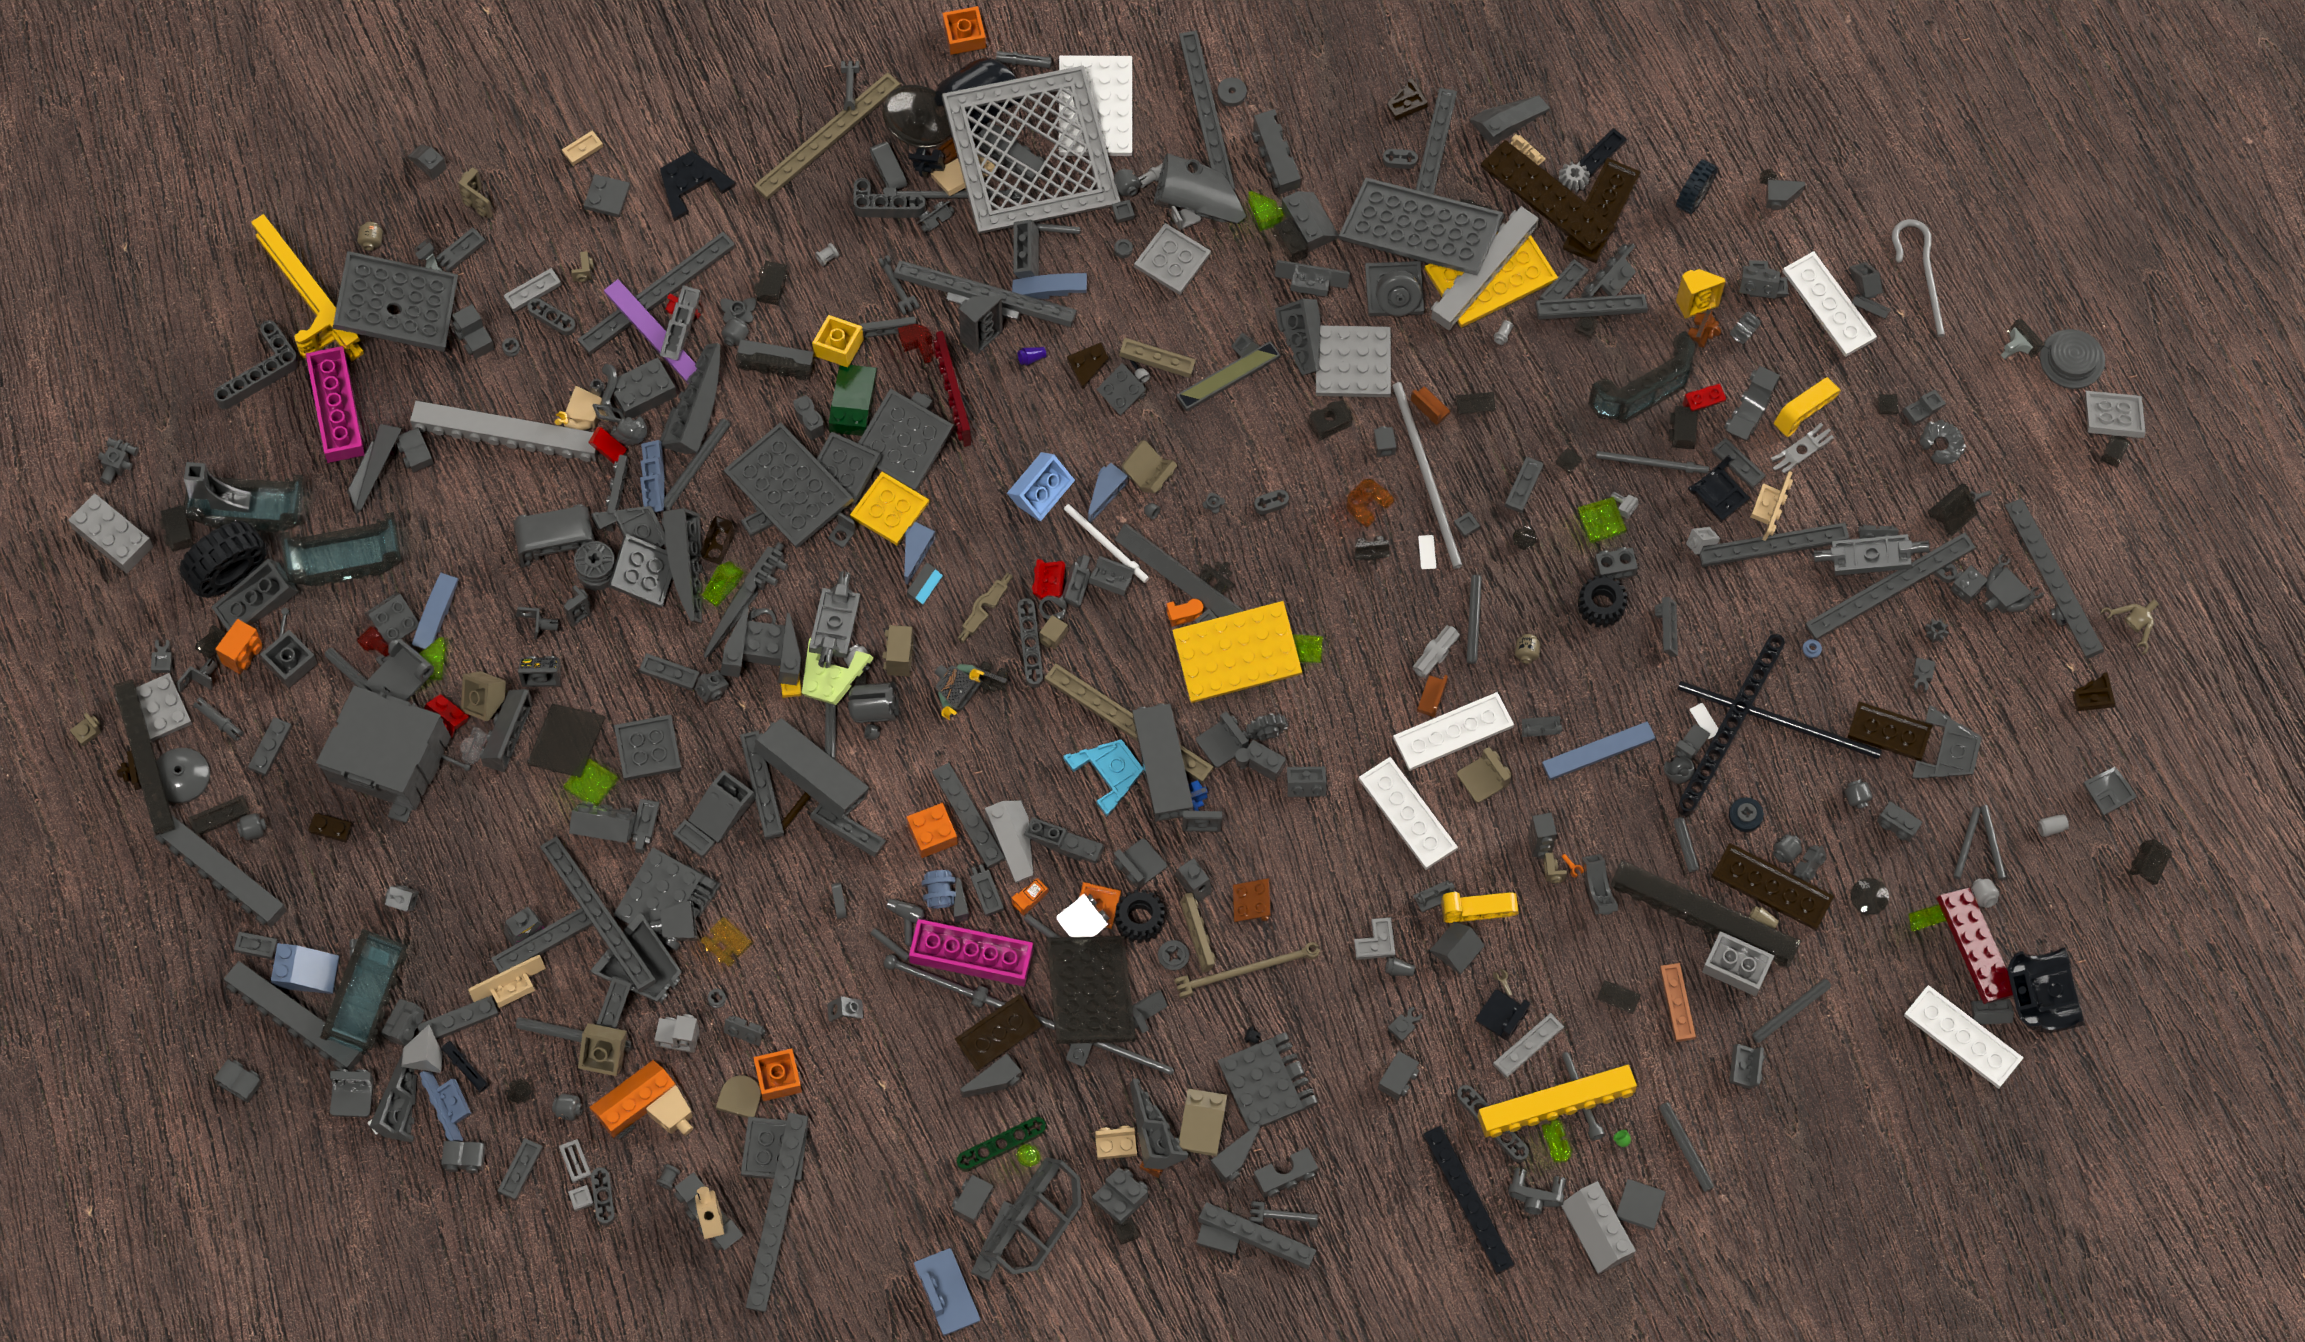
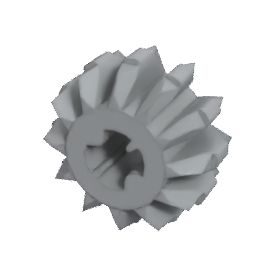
M1571 161L1570 165H1563V169L1559 171L1558 180L1565 187H1568L1570 191L1574 189L1577 193L1579 189L1584 190L1585 186L1589 184L1590 173L1586 171V165L1580 166V161L1577 165Z

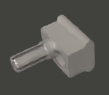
M1613 492L1611 498L1621 503L1618 508L1619 514L1629 519L1639 505L1638 499L1631 495L1623 497L1616 492Z

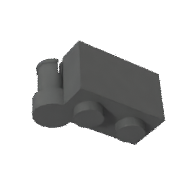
M1254 740L1251 741L1247 749L1240 748L1235 753L1237 767L1240 766V769H1245L1248 767L1249 762L1251 769L1275 782L1285 768V757Z

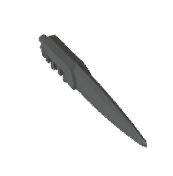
M780 542L774 548L767 547L745 578L744 583L737 591L714 631L704 653L705 659L718 647L736 625L745 608L749 607L752 601L755 600L758 596V589L763 591L765 583L773 586L777 584L778 579L771 576H774L775 569L787 570L788 564L783 562L784 556L781 552L784 545Z

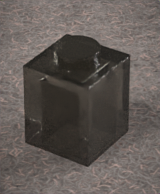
M2112 435L2101 457V461L2118 468L2130 442L2122 436Z

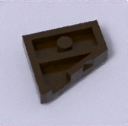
M1410 78L1408 84L1403 89L1401 88L1396 96L1392 97L1387 103V108L1395 120L1428 107L1427 100L1413 78Z
M2108 672L2103 673L2097 680H2091L2084 687H2080L2073 692L2076 711L2115 707L2116 703Z

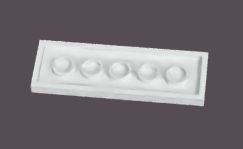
M1814 251L1783 268L1782 272L1845 357L1876 340V334Z
M1498 692L1393 735V740L1407 768L1411 771L1514 727V723Z
M1391 757L1359 776L1358 780L1425 870L1458 849L1455 842Z
M1929 985L1904 1014V1017L1998 1089L2023 1059L2016 1051Z

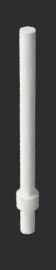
M1070 504L1065 506L1064 510L1124 565L1133 568V574L1144 583L1149 580V577L1140 569V566L1135 561L1132 562Z

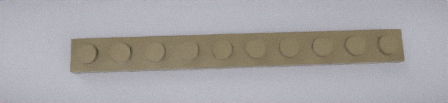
M887 72L854 100L855 110H851V106H848V110L843 109L754 185V189L768 200L901 87L900 83Z
M1055 663L1045 676L1047 683L1137 741L1133 713ZM1180 745L1186 774L1203 784L1214 766Z

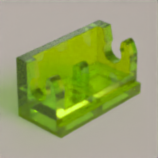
M1292 634L1299 662L1321 663L1323 636Z

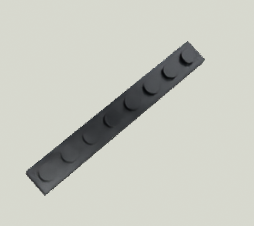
M1438 1126L1424 1133L1423 1138L1495 1274L1498 1275L1513 1268L1514 1263L1443 1128Z

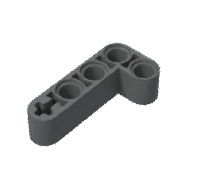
M858 178L854 182V212L859 217L919 218L920 215L926 212L925 198L921 195L871 194V186L868 179Z

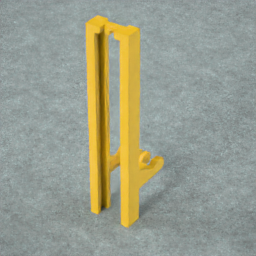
M263 214L251 221L253 228L257 231V240L317 316L310 329L307 331L300 330L294 336L300 356L306 358V353L319 351L333 341H336L339 346H343L345 354L351 362L362 356L364 352L357 343L360 339L356 333L332 329L336 307L266 216Z

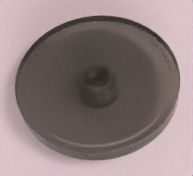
M905 85L893 90L888 95L883 106V119L889 131L900 141L914 147L931 148L941 145L951 136L945 107L943 105L937 106L934 99L936 91L920 85Z

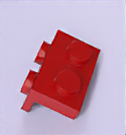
M1716 384L1685 394L1683 406L1685 410L1696 411L1725 402L1726 396L1721 385Z
M1037 559L1036 566L1034 567L1033 594L1040 600L1048 595L1061 597L1065 563L1063 561L1045 563L1042 559Z
M441 694L426 703L424 707L425 710L441 715L451 738L455 730L468 722L469 719L466 713Z

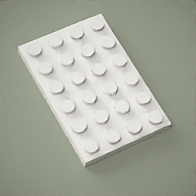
M1059 56V70L1084 66L1108 156H1132V56ZM1063 91L1059 95V99L1065 103L1070 98V95ZM1072 98V100H1071V102L1069 103V105L1072 106L1073 108H1075L1074 102H1073V98ZM1059 103V113L1062 111V109H1063V107H1064V106L1061 105L1060 103ZM1066 108L1062 115L1071 120L1075 113ZM1076 117L1073 122L1080 126L1078 117ZM1060 118L1059 128L1065 130L1069 123ZM1071 125L1067 133L1076 137L1080 130ZM1081 133V135L1079 136L1078 139H1079L1080 141L1084 142V139H1083V136H1082V133ZM1064 136L1060 143L1069 148L1073 140ZM1075 143L1072 147V150L1078 154H1081L1084 149L1078 143ZM1059 147V156H1064L1067 151ZM1085 151L1083 156H1088L1087 151Z

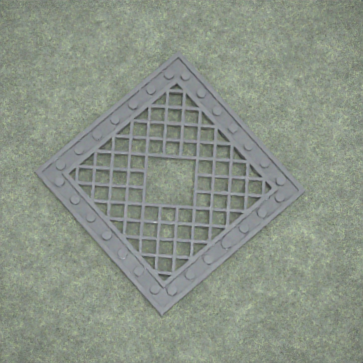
M1084 66L942 94L978 234L1014 227V222L1031 219L1033 222H1039L1112 207V204L1120 202ZM1058 91L1056 96L1050 94V92ZM1062 91L1070 95L1067 103L1058 99ZM1044 94L1053 99L1049 107L1040 102ZM1040 95L1038 100L1033 98L1032 96ZM1023 98L1020 103L1015 101V99ZM1026 98L1035 103L1031 110L1022 105ZM1072 98H1073V102H1074L1075 108H1073L1072 106L1069 105V103L1071 102ZM1055 101L1064 106L1060 113L1051 109ZM1005 102L1002 107L996 103ZM1008 102L1017 106L1014 113L1005 109ZM988 105L985 110L979 108L980 106ZM991 105L1000 110L996 117L987 113ZM1037 105L1046 109L1042 117L1033 112ZM1020 108L1029 113L1025 120L1016 116ZM1066 108L1075 113L1071 120L1062 115ZM973 109L982 113L978 121L969 116ZM1002 112L1011 117L1007 124L998 119ZM1048 112L1057 116L1053 124L1044 119ZM1031 115L1040 120L1036 127L1027 123ZM984 116L993 120L989 128L980 123ZM1076 117H1078L1080 126L1073 122ZM1060 118L1069 123L1065 130L1056 126ZM1013 119L1022 123L1018 131L1009 126ZM968 120L975 123V126L972 129V131L970 129ZM996 122L1004 127L1001 134L992 130ZM1042 122L1051 127L1047 134L1038 129ZM1071 125L1080 130L1076 137L1067 133ZM978 126L986 130L983 138L974 133ZM1024 126L1056 144L1038 172L1007 154ZM1007 129L1016 134L1012 141L1003 137ZM1053 129L1062 133L1058 141L1049 136ZM989 133L998 137L994 145L985 140ZM1081 133H1082L1084 142H1082V141H1080V140L1078 139L1079 136L1081 135ZM1064 136L1073 140L1069 148L1060 143ZM973 137L980 141L976 148ZM1000 139L1009 144L1005 152L996 147ZM982 143L991 148L987 155L978 150ZM1075 143L1084 147L1081 154L1072 150ZM1058 146L1067 151L1063 158L1054 153ZM993 150L1002 154L998 162L989 157ZM1085 151H1087L1089 160L1083 157ZM1069 153L1078 158L1074 165L1065 160ZM977 154L985 158L981 165ZM1051 156L1060 161L1056 168L1047 164ZM1004 157L1013 161L1009 169L1001 164ZM1080 159L1089 164L1085 172L1076 167ZM987 160L996 165L992 172L983 168ZM1016 163L1025 168L1021 175L1012 171ZM1062 163L1071 168L1067 175L1059 171ZM998 167L1007 172L1003 179L994 175ZM1044 167L1053 171L1050 179L1041 174ZM1090 168L1092 169L1093 177L1087 174ZM1027 170L1036 175L1032 183L1023 178ZM1073 170L1082 174L1078 182L1070 178ZM982 172L989 175L986 182H984ZM1056 173L1065 178L1061 186L1052 181ZM1009 174L1018 179L1014 186L1005 181ZM1038 177L1047 182L1043 189L1034 185ZM1084 177L1093 181L1090 189L1081 184ZM991 178L1000 182L996 190L987 185ZM1067 180L1076 185L1072 193L1063 188ZM1020 181L1029 185L1025 193L1016 188ZM1003 184L1012 189L1008 196L998 192ZM1049 184L1058 188L1054 196L1045 191ZM1078 187L1086 191L1074 194ZM1031 188L1040 192L1036 200L1027 195ZM986 189L994 193L990 200ZM1014 191L1023 196L1019 203L1010 199ZM1060 191L1067 194V196L1057 197ZM1043 194L1050 198L1039 201ZM996 195L1005 200L1001 207L992 202ZM1025 198L1032 202L1021 205ZM1007 201L1014 205L1013 207L1004 208Z

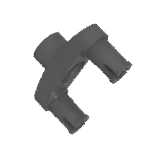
M1520 1168L1514 1169L1512 1184L1509 1185L1508 1194L1512 1198L1525 1203L1524 1211L1529 1214L1539 1215L1542 1213L1543 1207H1559L1563 1205L1565 1178L1561 1177L1560 1184H1558L1559 1176H1555L1553 1178L1552 1190L1547 1192L1524 1187L1527 1171L1522 1169L1519 1176Z

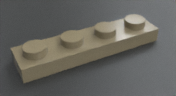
M1124 338L1119 357L1188 378L1191 377L1196 359Z
M1186 893L1180 900V904L1202 973L1208 972L1215 965V955L1211 952L1209 936L1205 934L1203 928L1204 921L1198 912V902L1194 899L1193 893Z

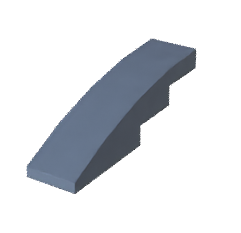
M1087 273L1049 274L1015 279L1012 284V292L1036 299H1049V296H1068V293H1086Z
M656 440L641 444L643 477H640L644 507L651 506L654 513L664 511L662 442Z
M440 573L422 614L412 645L432 651L436 635L440 632L445 615L448 614L459 578Z

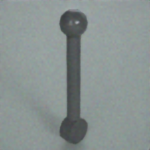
M287 608L281 610L283 616L279 638L283 635L286 616L289 615Z
M445 755L441 757L463 767L465 771L471 770L470 764H463Z

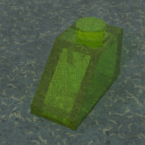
M1249 191L1248 203L1259 230L1263 231L1281 225L1283 211L1280 206H1277L1276 201L1254 191Z
M730 561L717 566L702 596L715 607L719 606L737 586L744 572Z
M444 637L438 638L419 653L434 666V671L428 679L442 680L446 650Z

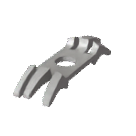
M1820 423L1792 446L1784 449L1780 454L1771 457L1772 462L1781 460L1784 456L1786 457L1773 467L1774 471L1784 468L1781 472L1787 473L1814 452L1822 449L1834 438L1831 435L1821 442L1831 430L1828 428L1820 435L1813 437L1823 427V424ZM1800 445L1805 446L1807 453L1799 454L1796 448Z

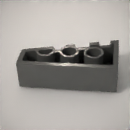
M1273 109L1254 115L1251 136L1254 143L1257 142L1259 146L1258 152L1260 157H1264L1266 162L1264 163L1265 169L1272 176L1271 182L1274 189L1277 188L1279 194L1300 188L1301 178L1293 157H1289V146L1287 141L1283 142V130L1281 124H1276L1277 113Z

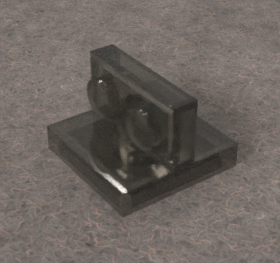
M1961 483L1928 511L1929 517L1942 522L1946 533L1953 536L1974 518L1978 511L1968 486Z

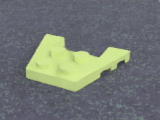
M810 638L802 694L809 698L837 705L850 689L852 681L856 676L859 677L863 673L862 669L867 663L870 664L874 657L870 654L856 651L848 669L833 664L829 668H825L826 663H824L822 668L818 665L821 654L809 652Z

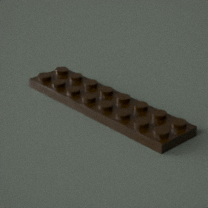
M1504 140L1481 163V168L1590 254L1616 229L1615 225L1507 140Z

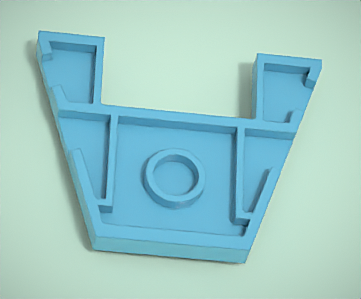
M1122 739L1099 745L1097 748L1084 749L1079 753L1063 756V759L1073 772L1091 762L1112 790L1097 800V805L1106 817L1110 815L1144 772L1143 767Z

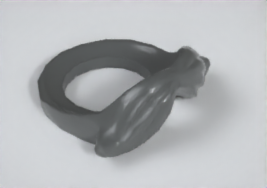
M1050 595L1044 597L1039 604L1041 615L1048 620L1052 616L1046 614L1043 610V603L1050 600L1063 608L1062 612L1053 614V616L1062 620L1067 608V603L1063 596L1059 598Z
M753 607L749 612V621H752V618H756V616L768 614L772 617L771 624L776 623L775 614L770 609H756Z

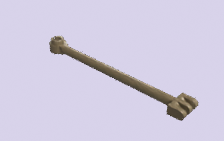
M1310 942L1299 951L1189 981L1188 975L1178 977L1174 981L1175 984L1183 983L1176 988L1177 991L1186 990L1179 993L1180 998L1193 996V988L1299 958L1316 959L1319 956L1320 949L1318 944ZM1314 947L1316 951L1311 952L1309 948Z

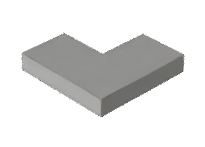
M1391 917L1371 919L1373 938L1354 939L1356 960L1395 957Z

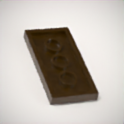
M1859 701L1847 738L1921 762L1933 725Z
M1018 994L956 1037L955 1041L978 1072L1042 1028V1025L1022 996Z

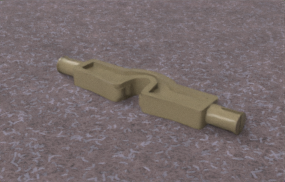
M1006 572L1001 581L996 580L989 591L975 601L972 613L962 625L963 631L957 637L959 641L964 643L969 635L973 636L988 619V613L982 609V606H988L992 609L997 607L1008 589L1007 584L1013 578L1011 574L1009 575Z

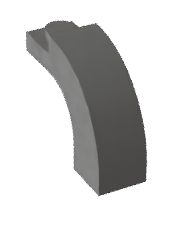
M1601 854L1582 857L1585 883L1595 914L1609 915L1614 911H1618V903L1612 896L1609 888L1604 858Z

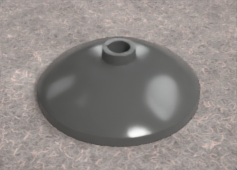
M175 748L158 758L152 769L151 780L155 791L164 800L172 803H186L198 798L206 790L210 781V768L206 759L199 752L190 748ZM178 768L182 769L179 773L175 772Z

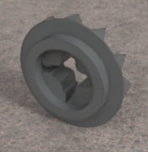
M1170 940L1165 942L1158 951L1159 963L1165 969L1172 971L1182 969L1189 960L1188 948L1180 941ZM1177 951L1179 959L1174 958L1170 962V955L1168 953L1173 954Z

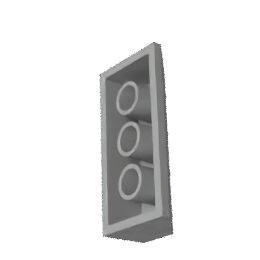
M1598 1181L1580 1189L1563 1201L1561 1207L1598 1274L1634 1257L1636 1250Z

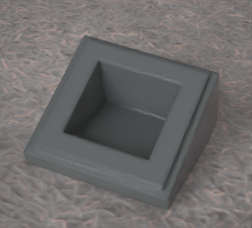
M1242 332L1231 347L1243 357L1257 349L1259 345Z

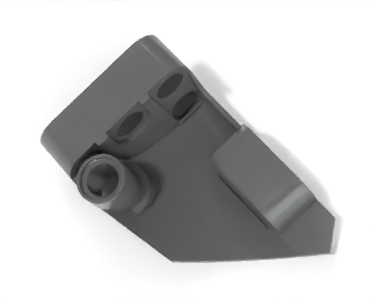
M1169 153L1165 155L1156 188L1154 204L1169 209L1172 206L1194 211L1198 216L1224 223L1232 222L1237 224L1246 217L1237 195L1223 173L1200 164L1196 159L1189 160ZM1188 164L1194 167V173L1189 172Z

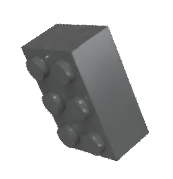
M657 357L617 377L612 397L619 409L622 410L625 418L631 417L632 419L677 397L672 380Z
M582 801L572 810L570 834L627 843L632 837L637 814L632 812V809L620 808L618 810L612 809L613 806L602 804L601 806H595L592 802Z

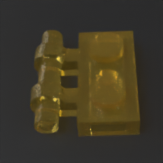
M724 917L710 929V933L714 937L710 940L704 936L700 941L705 945L707 951L713 952L718 957V960L722 964L725 963L728 967L734 963L729 957L732 953L739 958L752 945V941ZM719 942L727 947L724 951L717 946Z

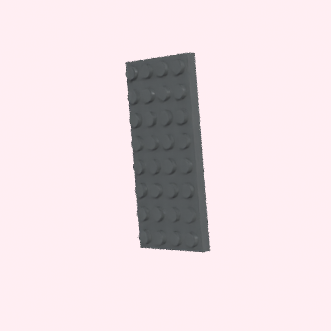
M1365 178L1341 229L1339 240L1478 275L1504 216L1503 212Z

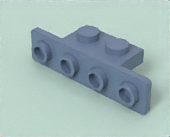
M422 1071L420 1073L422 1085L429 1093V1100L438 1113L437 1118L443 1124L447 1139L462 1142L463 1138L456 1124L469 1116L471 1112L456 1079H450L439 1087L432 1072Z

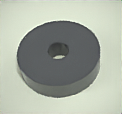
M1238 78L1224 79L1220 82L1217 91L1220 102L1229 107L1242 104L1247 94L1246 85Z

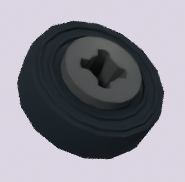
M1740 798L1729 809L1730 823L1741 832L1754 831L1763 821L1764 812L1762 806L1752 798Z

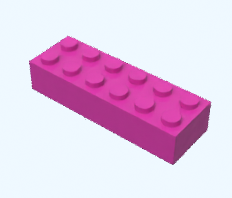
M343 346L306 353L327 463L364 456V447L349 368Z
M918 919L909 953V961L912 964L1025 987L1033 954V943Z

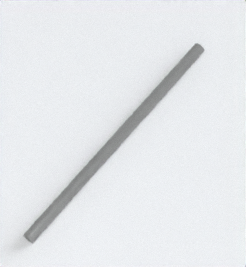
M1402 383L1393 384V389L1453 568L1462 567V562Z

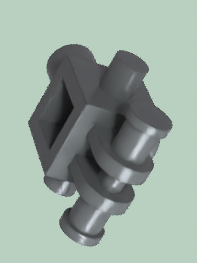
M111 437L107 440L106 445L108 449L106 453L100 452L98 459L102 460L101 464L104 468L100 480L106 484L111 483L115 474L122 476L125 469L131 470L133 464L129 462L127 454L130 453L136 456L139 451L138 447H133L128 442L123 444V440L119 439L116 441Z

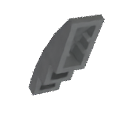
M682 285L678 303L676 302L672 319L669 320L660 356L679 360L697 309L701 290Z

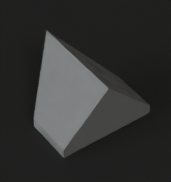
M430 1025L425 1027L403 1048L401 1067L441 1073L443 1053Z

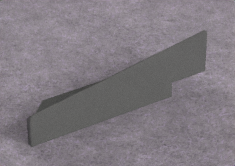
M380 424L375 441L369 443L347 490L348 496L351 497L355 513L361 511L401 428Z

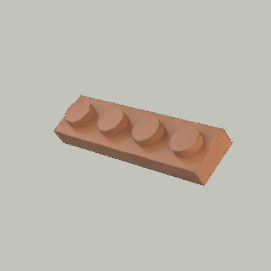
M1680 963L1660 966L1675 1042L1694 1040L1696 1035Z

